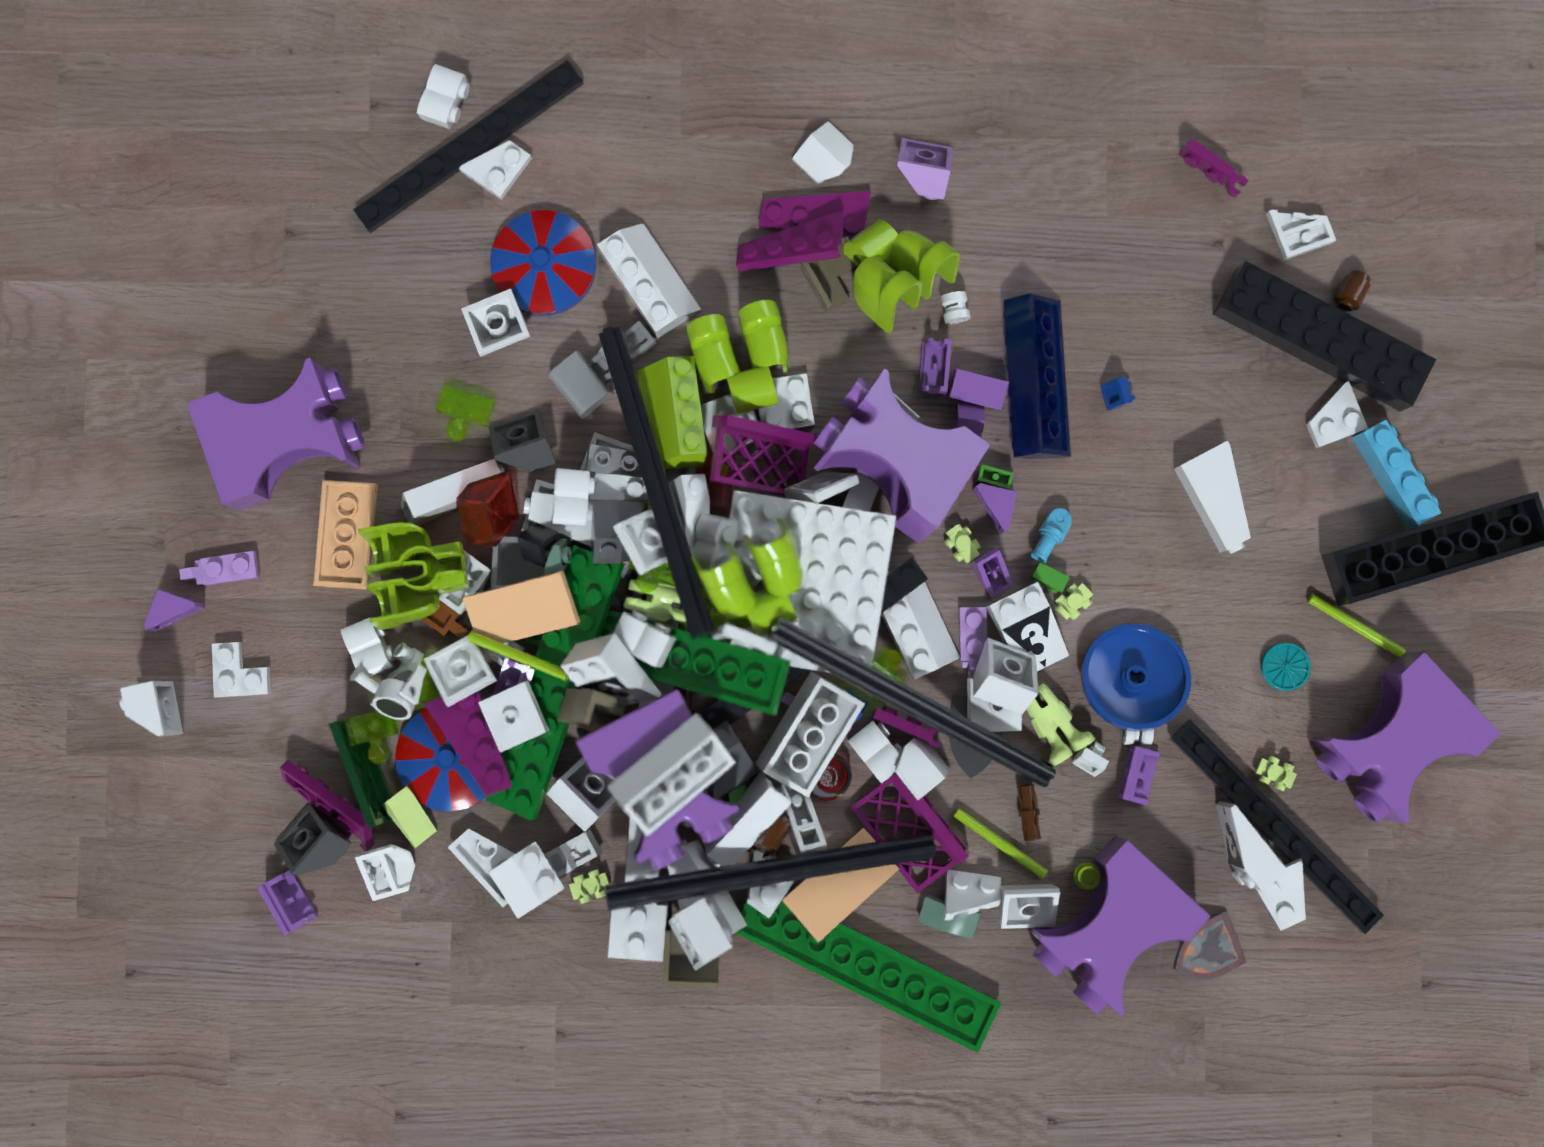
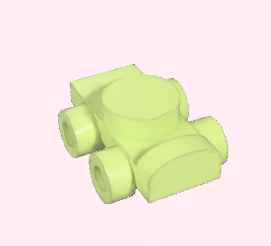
M958 524L946 532L948 538L944 542L949 549L955 546L957 551L953 555L958 562L964 560L967 564L980 555L977 550L981 546L976 539L971 541L969 536L972 533L967 526L962 528Z
M1073 583L1066 590L1070 595L1065 597L1061 594L1055 600L1058 604L1055 610L1065 620L1068 618L1075 620L1081 614L1078 611L1079 608L1083 607L1086 609L1093 603L1089 598L1094 594L1083 583L1078 587Z
M1269 756L1268 760L1261 758L1255 770V773L1261 775L1259 781L1268 785L1270 781H1274V788L1284 791L1286 787L1291 789L1297 776L1293 772L1294 766L1284 762L1281 767L1278 765L1280 760L1273 756Z
M596 869L588 872L589 877L584 879L583 874L573 877L574 883L569 884L573 899H579L580 903L583 904L591 901V894L595 893L596 899L606 896L604 885H610L606 872L600 874L599 870Z

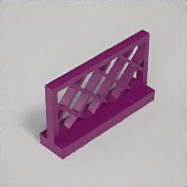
M732 415L713 416L712 427L717 429L710 481L785 496L784 490L788 488L785 482L786 479L793 475L796 484L805 480L809 446L815 445L813 443L816 440V434ZM725 434L731 435L736 443L729 451L724 445ZM750 439L754 441L758 448L751 456L744 446ZM772 444L776 446L780 453L774 460H772L767 452V449ZM797 449L800 450L799 461L794 465L788 454ZM737 450H740L745 461L737 467L731 456ZM760 455L763 456L767 463V466L759 471L754 462ZM782 459L789 468L784 475H781L776 467ZM727 461L733 472L727 477L720 476L721 464ZM748 465L755 475L749 482L745 480L741 473ZM771 470L777 481L768 486L763 476Z
M896 773L850 807L876 841L890 840L882 838L878 833L879 823L895 825L893 839L897 838L898 825L914 827L913 836L916 835L917 828L928 829L933 835L934 844L936 839L941 845H935L936 850L946 851L951 860L945 865L932 864L933 858H930L929 863L911 861L895 864L916 893H919L957 863H961L969 857L968 849L928 798L924 795L921 799L917 800ZM891 783L899 791L898 802L882 800L883 789ZM879 793V799L872 798ZM901 796H903L907 803L901 802ZM866 802L878 803L877 817L865 816L859 807ZM881 804L897 806L896 820L880 818ZM900 806L914 810L916 813L915 823L899 821ZM918 817L924 824H918ZM870 821H871V822H876L875 828H874L873 825L870 823ZM904 865H909V871L905 868ZM912 866L929 868L928 877L920 884L911 875ZM932 868H933V869H938V870L935 871L933 874H931V869H932Z

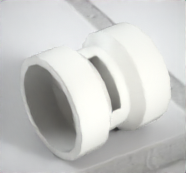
M965 291L951 292L940 297L941 305L945 307V314L943 315L945 324H957L971 319L970 310L966 308L968 299Z
M1121 729L1123 744L1132 745L1134 742H1140L1141 745H1152L1154 729L1148 731Z

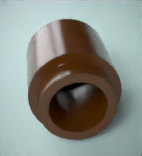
M1353 270L1345 276L1334 297L1338 308L1347 312L1360 308L1370 288L1369 282L1371 279L1366 273Z

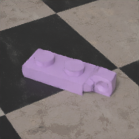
M256 551L201 558L194 561L195 567L179 569L181 580H196L197 585L205 586L260 578Z
M987 607L959 608V655L962 668H968V678H973L985 641L987 640Z

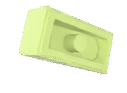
M407 786L381 805L414 848L437 831Z

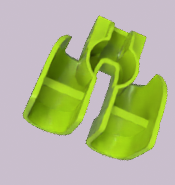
M878 219L847 241L843 247L844 254L858 266L853 277L855 301L859 308L886 333H890L893 330L896 305L900 298L912 309H916L919 306L920 296L925 300L931 297L936 273L949 284H953L956 280L960 253L944 241L934 243L929 238L915 231L903 230L898 234L884 220ZM888 264L897 268L899 272L893 270Z
M760 300L742 307L738 312L739 327L752 369L740 372L723 315L711 314L702 316L691 321L686 326L692 355L694 356L696 368L704 388L708 392L714 393L713 384L719 380L726 379L737 416L762 407L766 408L777 405L778 398L769 366L782 364L783 373H786L789 369L788 346L781 325L777 303L773 300Z
M780 517L776 518L782 532L778 539L767 544L754 545L747 535L743 536L763 579L764 588L758 592H754L750 587L743 572L742 564L730 542L727 543V547L731 553V558L715 568L702 569L695 556L691 557L702 583L717 610L729 619H736L746 615L754 634L762 638L767 636L770 627L774 625L777 617H781L792 624L798 621L788 595L796 592L802 586V566L789 529Z
M399 522L358 529V534L370 544L373 551L375 564L364 567L365 572L373 578L391 575L395 570L423 566L424 570L422 575L410 579L398 578L367 584V589L377 596L380 603L382 616L370 619V624L379 630L399 627L402 623L430 616L439 609V594L452 593L469 587L463 544L461 542L432 546L428 533L423 528L412 523Z

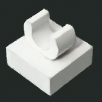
M1095 742L1094 746H1090L1089 749L1085 747L1078 752L1072 764L1096 777L1106 769L1109 761L1101 757L1105 747Z

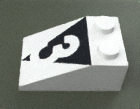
M1038 582L987 606V612L1002 643L1036 656L1037 671L1069 656L1051 607Z
M615 633L575 644L561 665L570 680L577 687L584 690H595L617 698L616 703L624 706L660 698L661 696L660 691Z
M1219 801L1216 804L1228 863L1234 870L1231 874L1240 885L1243 886L1245 884L1249 889L1254 888L1263 892L1288 870L1235 804Z

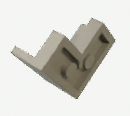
M848 236L842 238L840 258L801 263V271L826 315L850 301L838 278L858 267L843 252L844 244L850 240Z
M567 689L557 720L593 732L609 724L611 716H623L626 706L616 703L617 698L595 690Z
M667 926L665 929L663 986L717 989L719 984L720 956L695 971L670 926Z

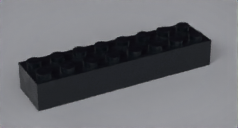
M1244 261L1235 270L1213 315L1330 376L1344 383L1349 382L1357 390L1400 412L1414 405L1437 360L1247 261Z
M1537 491L1323 554L1322 559L1337 605L1352 604L1543 547L1544 508Z

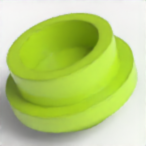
M1084 862L1075 868L1073 874L1074 881L1080 888L1091 890L1099 885L1101 872L1093 863Z

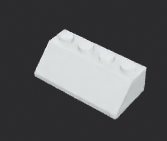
M644 224L618 230L597 244L601 256L657 339L701 311V308Z
M925 582L881 614L911 680L924 676L960 658Z
M811 670L755 764L763 773L809 797L865 703Z
M695 714L607 788L648 836L734 765L735 761L711 729Z

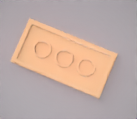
M322 480L313 586L368 590L367 584L370 583V575L365 572L364 567L371 565L372 548L358 534V529L372 527L375 524L378 484Z
M563 570L467 595L463 598L474 632L500 643L566 628L581 622Z
M862 828L842 847L876 841ZM892 864L807 878L784 897L782 901L812 937L819 942L894 875L899 868Z

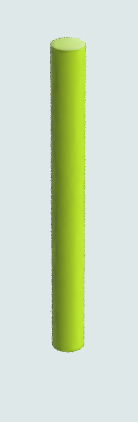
M1314 593L1308 598L1307 602L1395 656L1401 658L1405 654V648Z
M473 631L468 636L469 642L564 681H567L569 678L562 667Z
M961 808L955 811L953 817L1041 879L1046 876L1048 872L1046 868Z

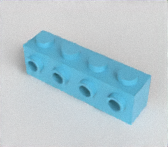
M1384 420L1353 436L1352 439L1405 529L1416 527L1441 513L1438 508L1439 503L1437 498L1425 486V479L1422 473L1413 466L1409 451L1402 447L1397 439L1396 429L1387 420Z

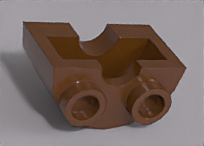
M780 815L746 852L751 854L752 850L764 853L763 859L774 858L789 831L788 827L791 821L787 817Z

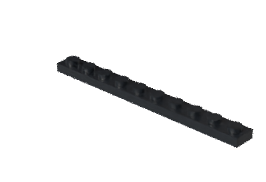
M566 60L357 206L353 211L371 234L458 173L461 165L488 152L584 84L583 80L570 62Z
M913 557L887 575L881 614L928 580V577ZM790 666L785 685L806 669ZM719 699L698 716L712 730L726 720L730 725L752 710V708Z
M1187 720L1169 738L1291 862L1301 858L1303 861V874L1361 933L1366 934L1384 916L1191 720Z

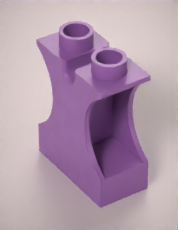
M305 359L303 369L292 387L281 396L264 403H239L219 392L187 403L222 505L241 511L270 500L274 486L281 475L292 465L307 458L317 456L333 457L354 468L360 467L355 451L365 448V442L356 420L353 417L341 422L334 417L326 419L329 413L339 409L337 401L347 398L345 385L336 368L326 371L325 368L313 359Z
M884 368L872 384L859 377L848 391L841 404L852 412L847 418L845 425L831 417L813 444L822 449L824 453L814 469L821 471L828 468H846L857 471L871 479L884 493L892 515L897 516L895 527L917 543H920L940 526L990 444L965 426L947 430L935 429L914 420L901 408L895 399L890 386L889 371Z
M1425 652L1404 654L1380 675V703L1375 715L1364 728L1344 738L1314 737L1311 739L1322 752L1315 760L1317 765L1332 780L1341 783L1349 775L1361 776L1363 774L1362 780L1355 786L1360 794L1353 802L1362 814L1376 824H1379L1383 819L1407 824L1410 821V791L1417 776L1431 762L1452 754L1479 756L1501 735Z
M673 690L577 739L576 743L592 773H600L617 779L692 716L679 691ZM701 791L650 835L647 836L642 831L640 842L634 852L637 863L640 864L649 859L654 870H657L682 857L684 853L679 845L681 840L676 831L677 825L682 821L690 822L693 830L696 833L699 832L704 843L711 842L727 834L734 828L729 816L739 811L737 805L733 802L712 798Z
M1115 835L1094 859L1095 865L1101 872V881L1095 888L1093 898L1085 911L1074 921L1064 926L1052 929L1032 928L1029 932L1041 942L1032 955L1056 977L1066 967L1074 971L1078 965L1084 963L1082 970L1077 974L1082 982L1075 988L1073 993L1093 1012L1099 1015L1109 1005L1120 1016H1123L1126 1013L1123 1004V984L1127 971L1133 961L1144 950L1157 943L1170 940L1189 941L1211 916L1128 840Z

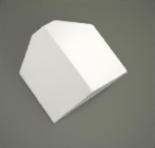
M827 122L810 134L792 160L818 184L824 180L840 176L849 167L854 145L830 122Z
M465 550L463 551L469 587L452 593L439 594V600L460 615L466 610L463 598L467 595L482 592L492 573L491 569Z
M913 738L903 747L899 763L895 768L896 774L917 800L921 799L943 781L951 770L932 745L925 740Z
M390 844L355 855L372 901L409 890L415 868V862L410 851Z

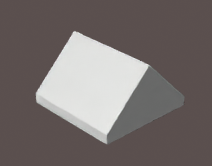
M511 289L461 308L480 357L530 337L526 321Z
M1053 884L1001 886V901L999 904L1001 929L1055 927L1060 896L1059 888Z

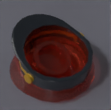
M834 754L810 795L819 800L831 801L839 798L847 791L851 785L852 773L850 765L844 758Z

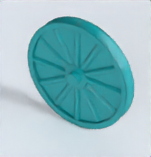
M1279 643L1269 648L1264 654L1261 662V671L1266 682L1273 688L1281 691H1292L1300 688L1308 680L1311 664L1308 655L1301 647L1292 643Z

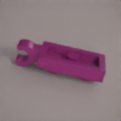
M1194 139L1189 141L1179 155L1184 158V162L1187 165L1204 172L1210 181L1221 185L1225 183L1227 193L1234 198L1241 193L1235 188L1234 183H1238L1243 187L1248 183L1246 177L1234 172L1235 168Z
M883 705L882 710L875 708L871 718L923 739L934 747L941 746L940 743L933 740V734L939 732L936 729L921 727L923 722L911 716H908L907 720L897 717L898 711Z

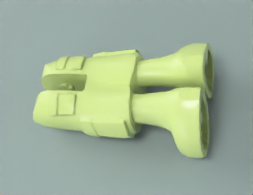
M630 580L628 589L641 595L646 594L647 597L646 601L626 597L625 608L632 611L636 610L648 616V619L662 624H666L670 619L683 626L684 631L689 632L683 610L673 608L671 605L673 602L680 604L675 584L662 581ZM702 587L704 596L706 597V589Z
M1042 683L1038 686V695L1046 707L1041 708L1034 699L1026 711L1040 738H1047L1051 747L1049 759L1053 766H1056L1073 755L1070 748L1057 734V727H1060L1074 752L1086 747L1096 738L1089 731L1080 732L1070 723L1073 714L1066 704L1061 700L1059 701L1050 688Z

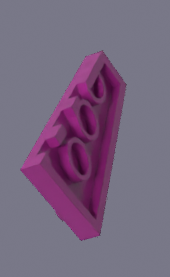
M871 191L763 199L759 228L782 231L842 211L845 218L843 238L848 236L849 239H852L865 229Z
M839 211L738 245L736 259L738 271L840 258L845 219L843 212Z
M479 691L450 707L446 706L442 697L424 703L485 796L488 797L513 787L502 754L499 752L478 702L482 701Z
M287 760L280 766L283 781L307 802L316 801L315 805L320 813L328 820L333 816L342 827L341 831L348 837L354 834L361 840L360 847L365 852L374 846L372 827H367L361 809L356 810L343 795H336L331 792L328 785L321 779L315 780L309 776L308 771L302 765H294Z

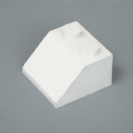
M987 638L973 676V696L1007 710L1023 714L1038 695L1036 656Z
M150 681L120 688L119 703L127 717L157 736L183 734L173 681Z
M583 756L559 778L546 794L585 832L616 801V798L607 788L616 779L608 775L592 773Z
M536 842L489 872L517 918L522 917L565 889Z
M704 898L677 913L668 922L695 971L732 948L730 944L732 937L726 927L719 925L716 917H718L716 909L711 902L707 903Z

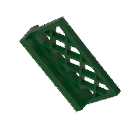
M357 717L352 720L335 721L328 724L367 827H376L391 821L392 818L381 805L393 796L363 718Z

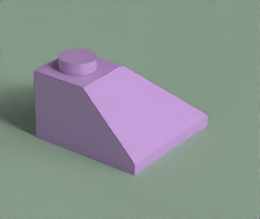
M902 138L897 166L918 195L931 200H944L951 172L953 147Z

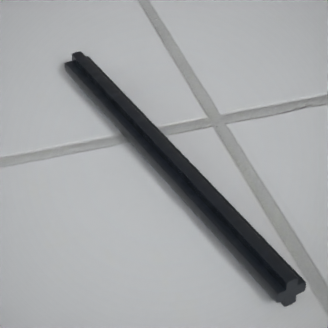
M608 327L603 329V333L598 335L692 640L705 638L715 633V628L697 570L691 559L690 547L622 327Z
M777 617L774 625L770 627L767 634L769 636L768 640L1045 788L1049 785L1050 780L1054 779L1056 770L1053 769L1054 766L787 620Z
M932 833L604 885L607 909L611 911L935 858L936 846Z

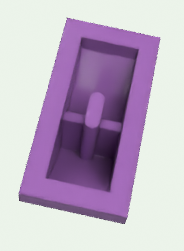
M957 399L954 429L965 426L982 438L985 423L984 406Z
M978 484L972 490L1000 534L1004 533L1010 528L1017 492L986 484Z
M998 547L969 563L991 599L1014 586Z
M157 589L144 627L149 631H158L205 607L201 602Z

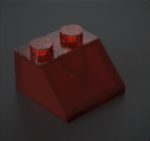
M707 452L702 467H697L696 474H705L710 498V510L729 513L733 485L710 481L714 452ZM734 453L731 457L737 463L736 453ZM727 461L721 464L720 476L727 477L733 472Z
M502 472L471 482L456 498V506L459 509L462 520V530L469 544L497 547L519 518L510 472Z

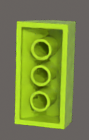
M694 356L666 357L638 370V382L665 469L702 467L707 455Z

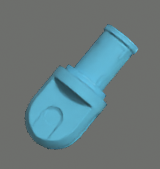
M1056 508L1048 513L1039 529L1041 538L1031 553L1033 559L1046 563L1055 544L1063 543L1072 524L1070 512L1064 508Z

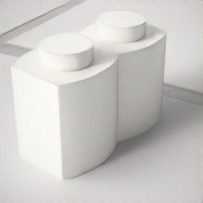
M434 64L426 89L418 105L417 114L420 119L451 129L453 123L456 124L460 118L461 109L459 104L462 99L467 98L470 84H468L465 74Z
M558 468L555 470L552 524L585 527L586 521H591L592 505H588V494H593L594 478H590V471Z
M700 515L696 526L697 542L692 551V557L695 556L700 568H715L731 558L727 543L730 542L734 546L738 534L737 521L718 515Z
M633 610L632 614L623 612L613 634H616L630 654L654 667H662L676 640V637L670 634L671 629L656 622L655 626L647 622L648 616L636 610Z
M369 617L340 630L355 669L360 667L361 672L368 677L394 668V660L397 659L393 657L394 650L392 646H387L383 636L386 635V630H379L370 624V619L374 617Z
M871 721L847 741L882 784L896 773L895 768L899 763L903 749L898 743L894 746L886 738L890 733L881 722L875 724L874 721Z

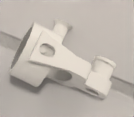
M402 642L393 651V657L402 661L399 668L391 672L387 679L381 681L380 684L361 672L360 667L350 677V681L355 680L375 694L370 703L371 706L384 716L396 720H406L411 717L416 704L419 702L423 678L427 671L421 665L424 654L416 648L411 649Z

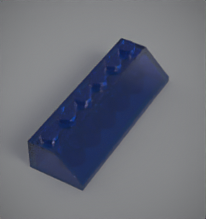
M1031 293L1005 299L1003 316L1006 330L1005 344L1007 346V371L1009 377L1008 394L1011 408L1010 422L1012 424L1014 458L1044 459L1071 457L1061 301Z

